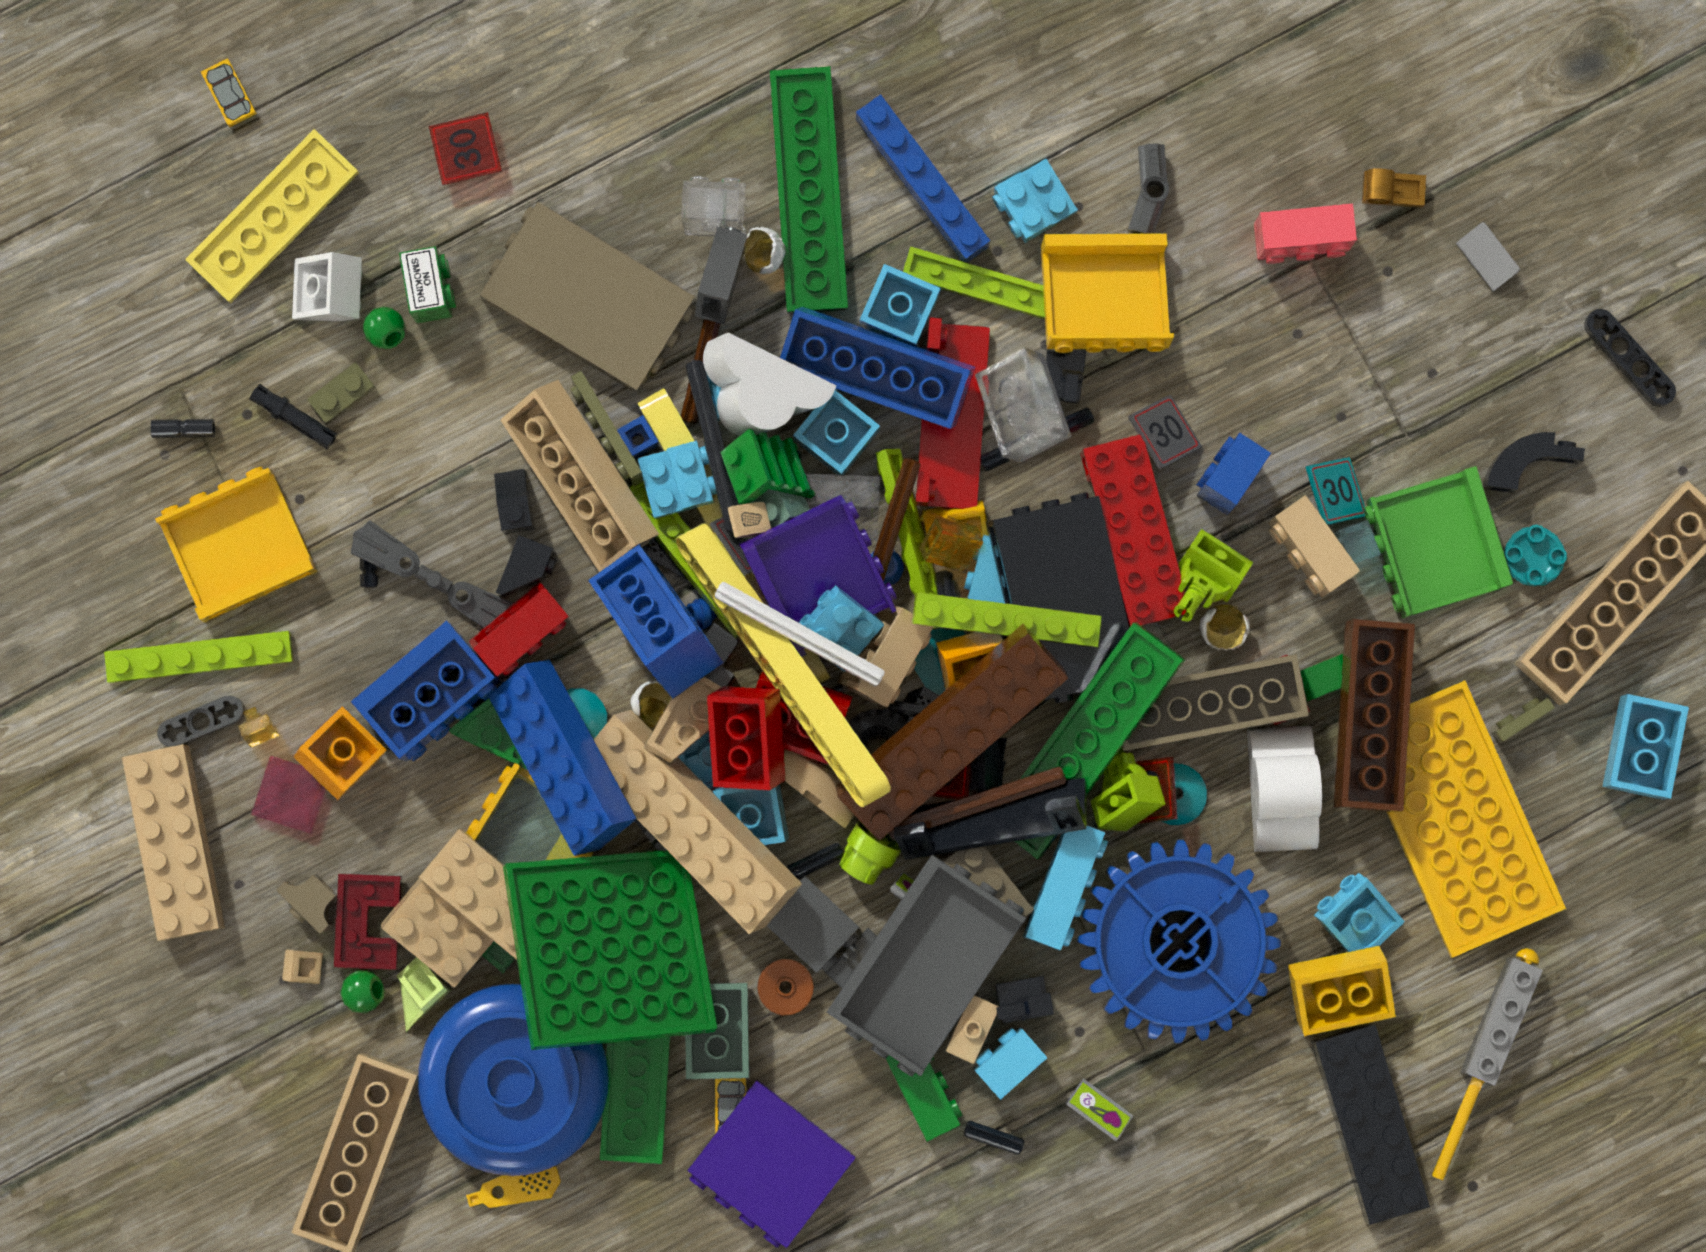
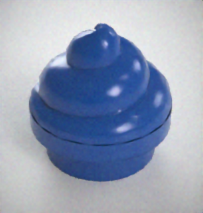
M702 598L695 599L686 606L701 630L709 627L717 617L715 612Z

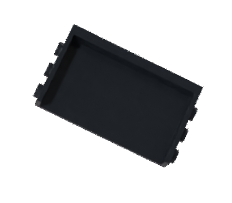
M1088 492L1070 496L1071 502L1060 504L1059 499L1042 502V509L1031 511L1030 505L1011 509L1012 516L986 522L1005 604L1102 616L1098 647L1039 640L1064 667L1068 676L1064 683L1044 699L1055 698V703L1073 700L1074 693L1084 691L1129 629L1099 496L1089 498Z

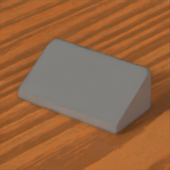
M1484 222L1480 223L1456 242V245L1492 291H1495L1520 271L1519 266Z

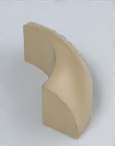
M784 749L786 778L784 782L788 783L843 828H846L854 814L837 796L835 785L840 782L837 775L817 760Z

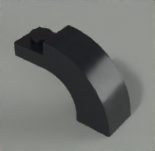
M1540 432L1522 437L1505 448L1493 460L1485 475L1483 489L1514 493L1518 490L1520 476L1528 464L1543 460L1579 464L1584 461L1585 448L1576 447L1577 443L1571 441H1558V445H1554L1555 432Z

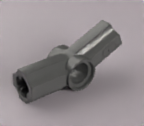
M1158 143L1138 146L1141 190L1127 230L1132 234L1155 233L1169 194L1170 187L1167 182L1165 144ZM1151 185H1157L1161 188L1163 194L1159 198H1152L1148 195L1146 188Z

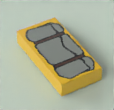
M228 58L201 71L229 127L257 114Z
M747 1078L715 1079V1134L746 1095Z

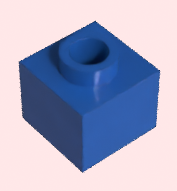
M643 415L617 429L634 459L659 446L656 436ZM640 435L644 441L640 445H635L632 442L633 437Z

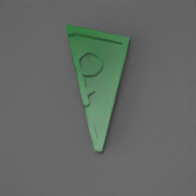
M490 699L486 700L449 729L452 735L513 764L517 763L527 770Z

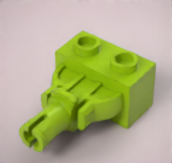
M1201 529L1178 564L1181 574V583L1178 590L1182 593L1186 586H1189L1179 604L1174 608L1176 617L1179 618L1185 609L1186 613L1181 620L1185 622L1190 621L1205 597L1207 600L1203 605L1204 608H1209L1213 602L1220 600L1228 602L1253 562Z
M1123 746L1104 771L1105 778L1102 793L1090 801L1098 829L1127 831L1165 805L1158 777L1147 775L1143 767L1136 764L1134 754L1125 753Z

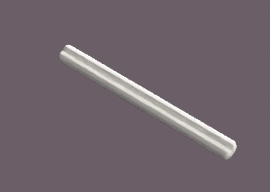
M722 582L716 590L714 597L869 684L878 686L885 673L883 669L726 582Z

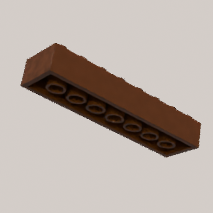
M1023 623L871 754L888 779L891 788L888 794L865 807H860L840 781L835 785L838 798L880 841L894 827L900 824L1068 679L1064 667Z

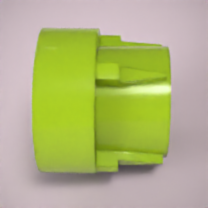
M858 821L847 838L848 844L844 849L845 853L839 865L857 880L873 885L884 869L893 866L901 850L896 840H892L889 834L879 841L861 821Z

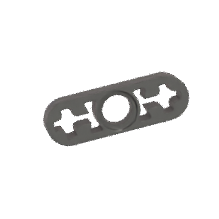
M221 697L162 722L157 731L158 739L167 747L185 745L238 723L245 715V706L237 697ZM227 702L238 706V709L234 711L235 716L233 718L227 714L218 717L221 723L217 725L216 717L210 710L211 708L215 707V712H221L226 709L225 703ZM199 713L207 714L210 719L209 726L202 731H198L193 725V719ZM186 719L187 728L192 733L191 736L188 737V732L183 731L176 735L177 741L175 742L170 738H165V734L169 732V726L175 729L185 726L182 720Z

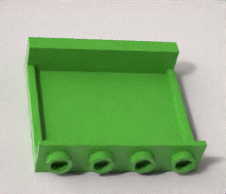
M1476 466L1453 475L1379 497H1370L1366 501L1367 506L1364 507V514L1367 523L1374 526L1376 536H1373V543L1376 552L1383 555L1385 565L1382 566L1383 575L1386 583L1392 584L1395 593L1391 595L1392 604L1395 612H1400L1402 618L1513 585Z

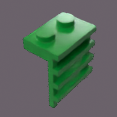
M748 429L720 452L739 504L752 503L768 489L807 498L815 496L814 490L810 489L797 454V444L793 443L792 438H786L782 441L779 435L769 438L766 432L756 435L753 429Z

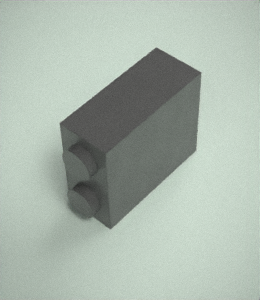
M717 227L698 290L695 317L725 324L743 263L747 234L742 233L736 228Z
M804 876L800 880L802 883L800 888L768 923L767 927L816 973L820 969L826 973L838 960L834 954L841 946L848 949L858 939L859 935L856 933V930L859 926Z

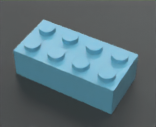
M1086 825L1084 830L1061 834L1034 905V911L1031 913L1023 934L1024 938L1056 950H1061L1062 946H1069L1075 929L1070 927L1074 916L1080 917L1086 902L1085 899L1081 898L1085 887L1091 888L1097 870L1092 869L1096 858H1102L1108 841L1103 839L1105 832Z

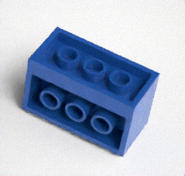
M640 544L588 580L646 668L672 699L724 663L669 581Z
M445 621L355 697L351 703L399 759L406 762L408 760L414 762L427 751L425 745L431 740H441L449 733V725L456 719L462 720L475 710L472 706L480 699L488 700V696L497 689L496 685L501 681L451 623ZM452 670L456 672L460 670L459 679L456 682L448 681ZM429 690L432 692L436 690L433 702H425L426 693ZM405 710L408 712L412 711L410 715L411 720L408 723L405 721L401 722L403 718L402 713Z

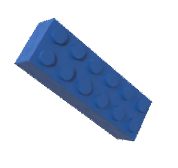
M805 307L795 309L780 355L781 359L836 385L835 389L949 429L957 424L975 367Z
M550 660L524 664L488 696L574 856L600 850L636 820L632 809Z

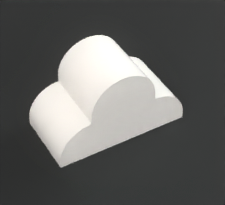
M725 333L708 341L704 350L703 364L705 371L711 381L721 388L717 399L719 418L731 433L738 436L748 429H753L754 433L758 435L761 432H768L779 428L787 423L792 416L824 405L832 397L836 385L730 333Z
M1311 726L1248 728L1254 852L1317 849L1319 844V817L1322 810V783Z

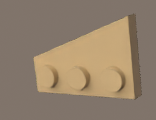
M703 677L674 699L671 698L644 748L672 763L709 731L707 695L718 690L721 686Z

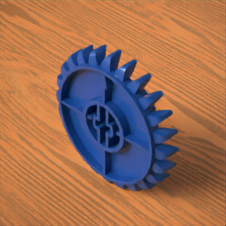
M1177 840L1175 842L1172 857H1167L1163 847L1158 842L1151 843V861L1147 863L1136 852L1131 851L1127 853V861L1131 872L1126 874L1116 867H1108L1106 872L1115 885L1114 888L1109 890L1099 886L1092 887L1090 890L1091 894L1103 904L1101 910L1086 909L1082 910L1080 915L1086 921L1096 925L1095 932L1084 933L1077 937L1078 943L1095 947L1096 954L1082 960L1080 967L1088 970L1100 969L1102 974L1090 985V991L1092 993H1099L1110 989L1113 995L1108 1000L1104 1010L1110 1014L1126 1006L1129 1012L1126 1016L1124 1027L1129 1030L1139 1025L1143 1019L1149 1020L1147 1028L1149 1039H1157L1162 1033L1164 1026L1167 1025L1171 1027L1174 1043L1183 1042L1187 1026H1193L1197 1037L1204 1041L1209 1037V1022L1213 1020L1222 1030L1228 1032L1232 1029V1019L1229 1014L1231 1010L1235 1009L1244 1016H1250L1252 1008L1245 997L1249 993L1258 996L1267 995L1268 989L1258 980L1259 974L1276 973L1278 969L1274 962L1264 958L1265 951L1274 950L1281 946L1280 939L1265 934V928L1272 926L1278 921L1277 914L1261 913L1259 906L1269 897L1268 891L1258 890L1250 893L1247 887L1253 879L1254 872L1251 869H1247L1236 876L1230 873L1234 865V856L1230 853L1225 854L1217 864L1212 863L1211 846L1206 843L1200 846L1195 857H1189V850L1184 840ZM1178 910L1189 913L1179 924L1170 923L1166 925L1167 923L1161 918L1171 911ZM1197 919L1200 925L1183 941L1188 946L1186 951L1183 952L1181 949H1175L1159 964L1155 958L1173 942L1168 936L1169 933L1173 930L1175 934H1181ZM1156 924L1158 927H1163L1158 934L1161 942L1151 950L1149 940L1152 928ZM1205 933L1206 946L1204 954L1200 958L1194 955L1199 948L1195 941ZM1177 959H1190L1195 964L1185 971L1174 972L1167 970Z

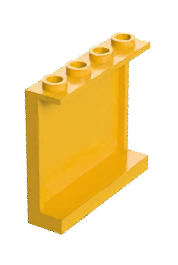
M1045 234L1041 244L1047 349H1055L1059 353H1068L1074 349H1086L1087 352L1097 353L1104 349H1117L1118 352L1147 349L1150 352H1160L1169 348L1174 338V333H1170L1164 255L1167 247V234Z
M262 466L254 468L246 473V478L235 482L234 479L225 481L217 486L218 491L209 495L206 492L196 494L189 498V504L180 508L178 505L165 508L161 511L162 516L155 518L156 523L163 530L197 607L195 611L199 620L203 622L214 619L318 572L276 477L269 468L263 469Z

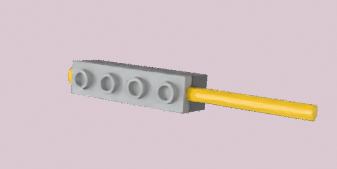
M1525 948L1518 951L1516 957L1520 958V960L1507 957L1460 1072L1472 1078L1432 1173V1176L1437 1179L1444 1180L1483 1083L1496 1085L1543 971L1532 966V964H1539V957L1532 949Z

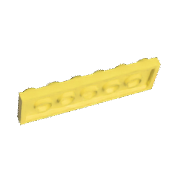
M313 129L185 260L231 304L359 174L358 170Z

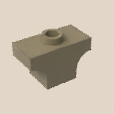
M313 874L305 883L298 886L284 881L276 889L292 906L289 911L301 923L306 920L319 934H325L333 926L329 920V909L337 900V893L318 875Z

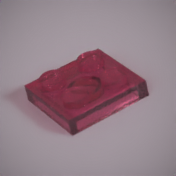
M270 756L251 815L312 834L326 788L302 765Z

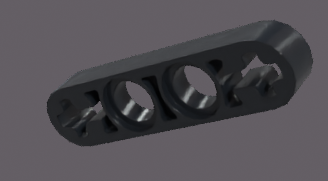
M1604 309L1592 311L1585 318L1584 328L1593 341L1650 404L1662 407L1672 402L1676 395V387L1669 377L1609 311ZM1593 317L1596 319L1603 317L1606 321L1603 324L1604 328L1608 332L1614 328L1617 332L1611 335L1605 342L1602 338L1607 333L1602 328L1597 330L1593 328L1592 325L1595 323ZM1616 338L1625 340L1628 345L1627 352L1623 355L1616 354L1612 350V341ZM1642 361L1648 366L1646 377L1640 378L1634 375L1632 371L1634 362ZM1655 374L1658 378L1653 383L1659 388L1662 386L1667 388L1665 392L1667 399L1664 397L1657 399L1654 395L1657 390L1652 383L1647 388L1643 383L1650 380Z

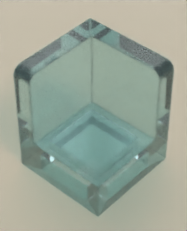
M1368 520L1340 529L1335 533L1336 538L1344 545L1346 552L1355 564L1381 555Z

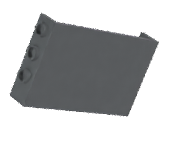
M933 854L826 1012L846 1025L845 1032L858 1041L865 1038L873 1044L871 1050L884 1059H887L890 1055L899 1061L897 1067L911 1077L915 1073L919 1076L923 1074L925 1068L1022 923L1026 920V917L1022 915L1024 908L1010 899L1004 903L995 897L998 893L996 889L982 881L980 886L969 879L972 873L957 863L952 868Z

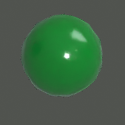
M383 306L373 309L365 317L363 331L366 340L371 345L386 350L394 348L401 343L405 336L406 325L403 316L398 311Z
M359 970L351 973L342 982L340 994L344 1005L352 1012L365 1014L375 1010L383 1001L384 986L381 979L373 972Z

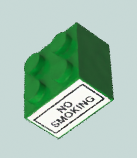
M436 246L400 252L399 256L409 313L416 324L453 317L451 308H456V300L453 289L451 290L450 284H447L446 281L447 278H451V271L445 254H440Z

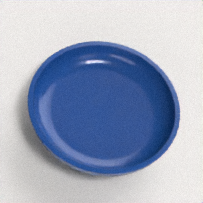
M521 984L488 987L463 998L453 1005L430 1032L424 1045L418 1068L420 1104L425 1119L436 1138L451 1154L465 1164L487 1173L503 1176H521L538 1173L550 1169L572 1156L582 1147L595 1130L602 1116L608 1094V1065L602 1043L531 1050Z

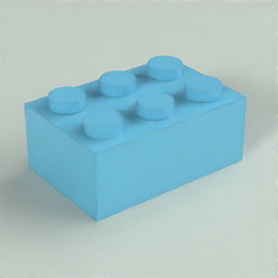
M1630 694L1620 696L1602 787L1661 800L1671 799L1689 707Z

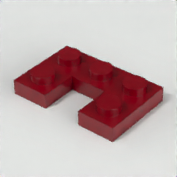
M338 874L334 967L397 970L399 942L394 938L368 937L369 906L395 907L400 902L402 876Z

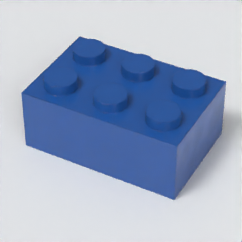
M1239 433L1235 439L1229 436L1213 459L1218 464L1216 465L1212 462L1196 484L1201 488L1197 496L1225 515H1228L1238 504L1271 453L1242 433Z

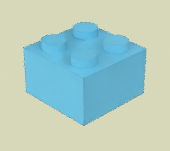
M884 264L860 317L859 326L918 346L939 298L941 288Z
M835 390L832 397L824 405L815 408L794 433L793 440L842 478L878 434L880 425Z
M780 784L772 790L721 787L713 790L717 798L764 845L782 843L789 839Z
M1011 1027L998 1039L1001 1045L993 1052L990 1049H986L975 1061L978 1065L974 1068V1071L1000 1100L1047 1059V1056L1021 1028L1015 1031Z

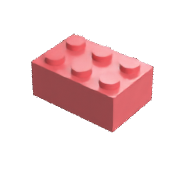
M1353 203L1260 212L1254 223L1257 259L1266 260V264L1284 262L1286 257H1296L1297 261L1312 260L1316 254H1327V258L1345 256V252L1349 251L1357 241Z

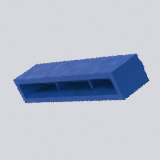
M880 94L856 112V121L962 262L968 263L988 249L990 239Z

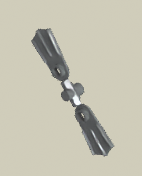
M371 520L353 533L352 555L402 577H410L415 574V577L424 581L429 587L436 588L446 595L448 593L450 604L483 629L513 604L467 582L453 584L452 581L443 577L440 572L432 571L426 566L420 565L419 557L414 551ZM401 558H410L412 561L411 567L403 569L400 566ZM459 590L467 591L468 599L466 601L460 602L457 600L456 593Z

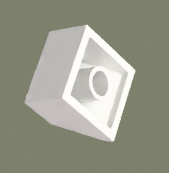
M334 252L296 258L294 265L292 319L310 321L359 319L362 258Z

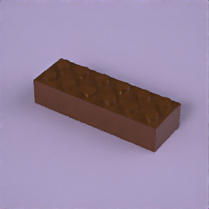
M1352 619L1345 622L1334 808L1402 812L1404 809L1415 624Z

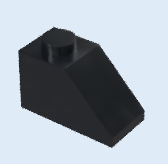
M525 469L494 474L501 531L506 535L535 530Z
M518 535L496 593L499 596L506 597L539 581H543L546 574L552 575L558 560L557 557H554L556 551L551 547Z

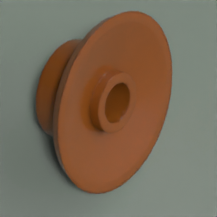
M781 959L772 962L762 971L758 980V995L761 1002L768 1010L778 1015H793L800 1012L808 1005L813 995L814 985L810 972L805 966L794 960ZM783 981L791 983L792 989L789 993H783L780 990V984Z

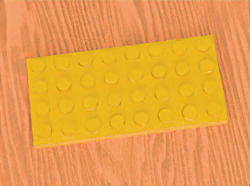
M1464 680L1411 703L1404 809L1402 812H1387L1449 956L1453 958L1566 909L1466 681Z

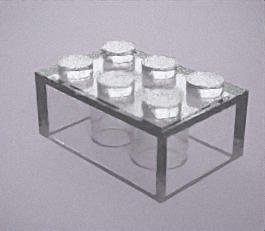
M702 176L690 177V181L683 180L681 219L685 235L715 236L717 227H733L744 234L747 233L748 198L746 183H740V179L722 178L721 182H709V178Z
M1024 347L975 374L1002 457L1022 463L1071 437L1044 354Z

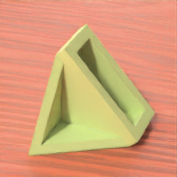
M417 957L396 975L400 980L406 1032L452 991L437 973Z

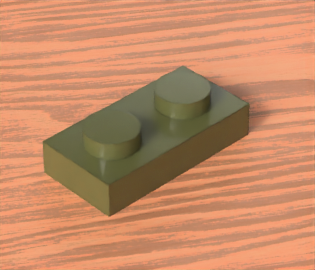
M354 362L307 400L328 425L376 387L360 366Z
M1535 697L1521 706L1524 710L1523 713L1515 718L1512 714H1509L1495 723L1498 729L1493 731L1492 735L1497 743L1504 742L1553 710L1555 707L1549 698L1539 701Z

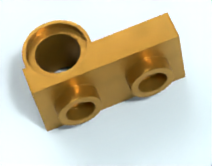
M1381 168L1369 169L1363 174L1362 204L1423 208L1425 206L1426 175L1395 173V171Z

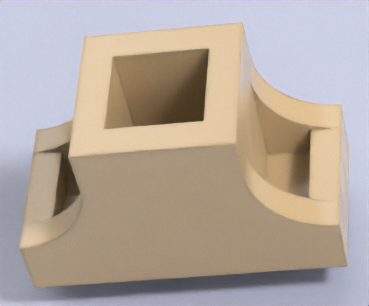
M974 995L959 1017L945 1051L974 1064L997 1015L996 1007L999 1006Z

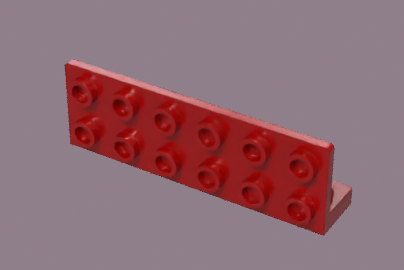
M929 318L927 350L975 367L956 426L949 429L922 419L919 449L920 468L917 476L915 506L960 509L977 506L990 336L989 327L942 324V318Z
M1139 434L1084 448L1080 456L1087 482L1092 484L1095 497L1099 496L1129 628L1133 622H1137L1142 626L1176 617L1174 608L1179 604L1186 592L1185 589L1182 593L1178 590L1181 583V574L1145 442ZM1185 609L1183 610L1181 615H1184L1186 613Z

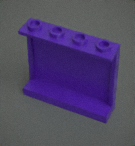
M839 495L739 544L769 607L799 623L806 614L811 615L816 609L821 595L827 590L831 591L836 585L873 615L888 607L892 613L897 611L892 602L897 599L891 584L889 582L884 584L880 576L885 571L877 555L871 557L867 548L872 545L871 540L864 528L858 529L855 520L860 517L852 501L846 503L843 497ZM790 640L801 657L807 655L803 646Z
M756 1080L687 1171L692 1174L689 1179L702 1190L709 1187L716 1193L714 1199L726 1209L733 1206L741 1212L739 1219L752 1229L756 1225L766 1232L763 1237L777 1248L781 1244L787 1248L856 1156L759 1080Z

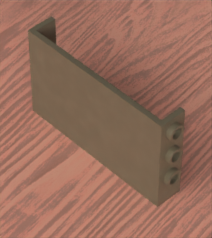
M537 202L534 208L530 206L521 219L523 226L518 234L513 232L505 245L507 252L502 260L497 258L492 264L488 273L491 277L480 293L481 299L639 395L651 374L657 375L666 360L662 356L667 348L673 349L682 334L678 330L683 322L689 323L695 315V296Z

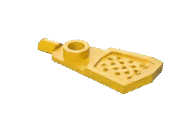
M557 1166L534 1173V1175H526L525 1177L523 1175H501L483 1183L480 1191L468 1194L466 1197L469 1207L484 1203L488 1208L549 1199L553 1197L561 1183ZM500 1186L503 1188L504 1195L501 1198H496L493 1195L494 1187Z

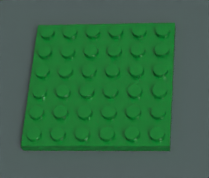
M668 850L506 863L503 866L531 1050L711 1033L717 1030L691 874Z

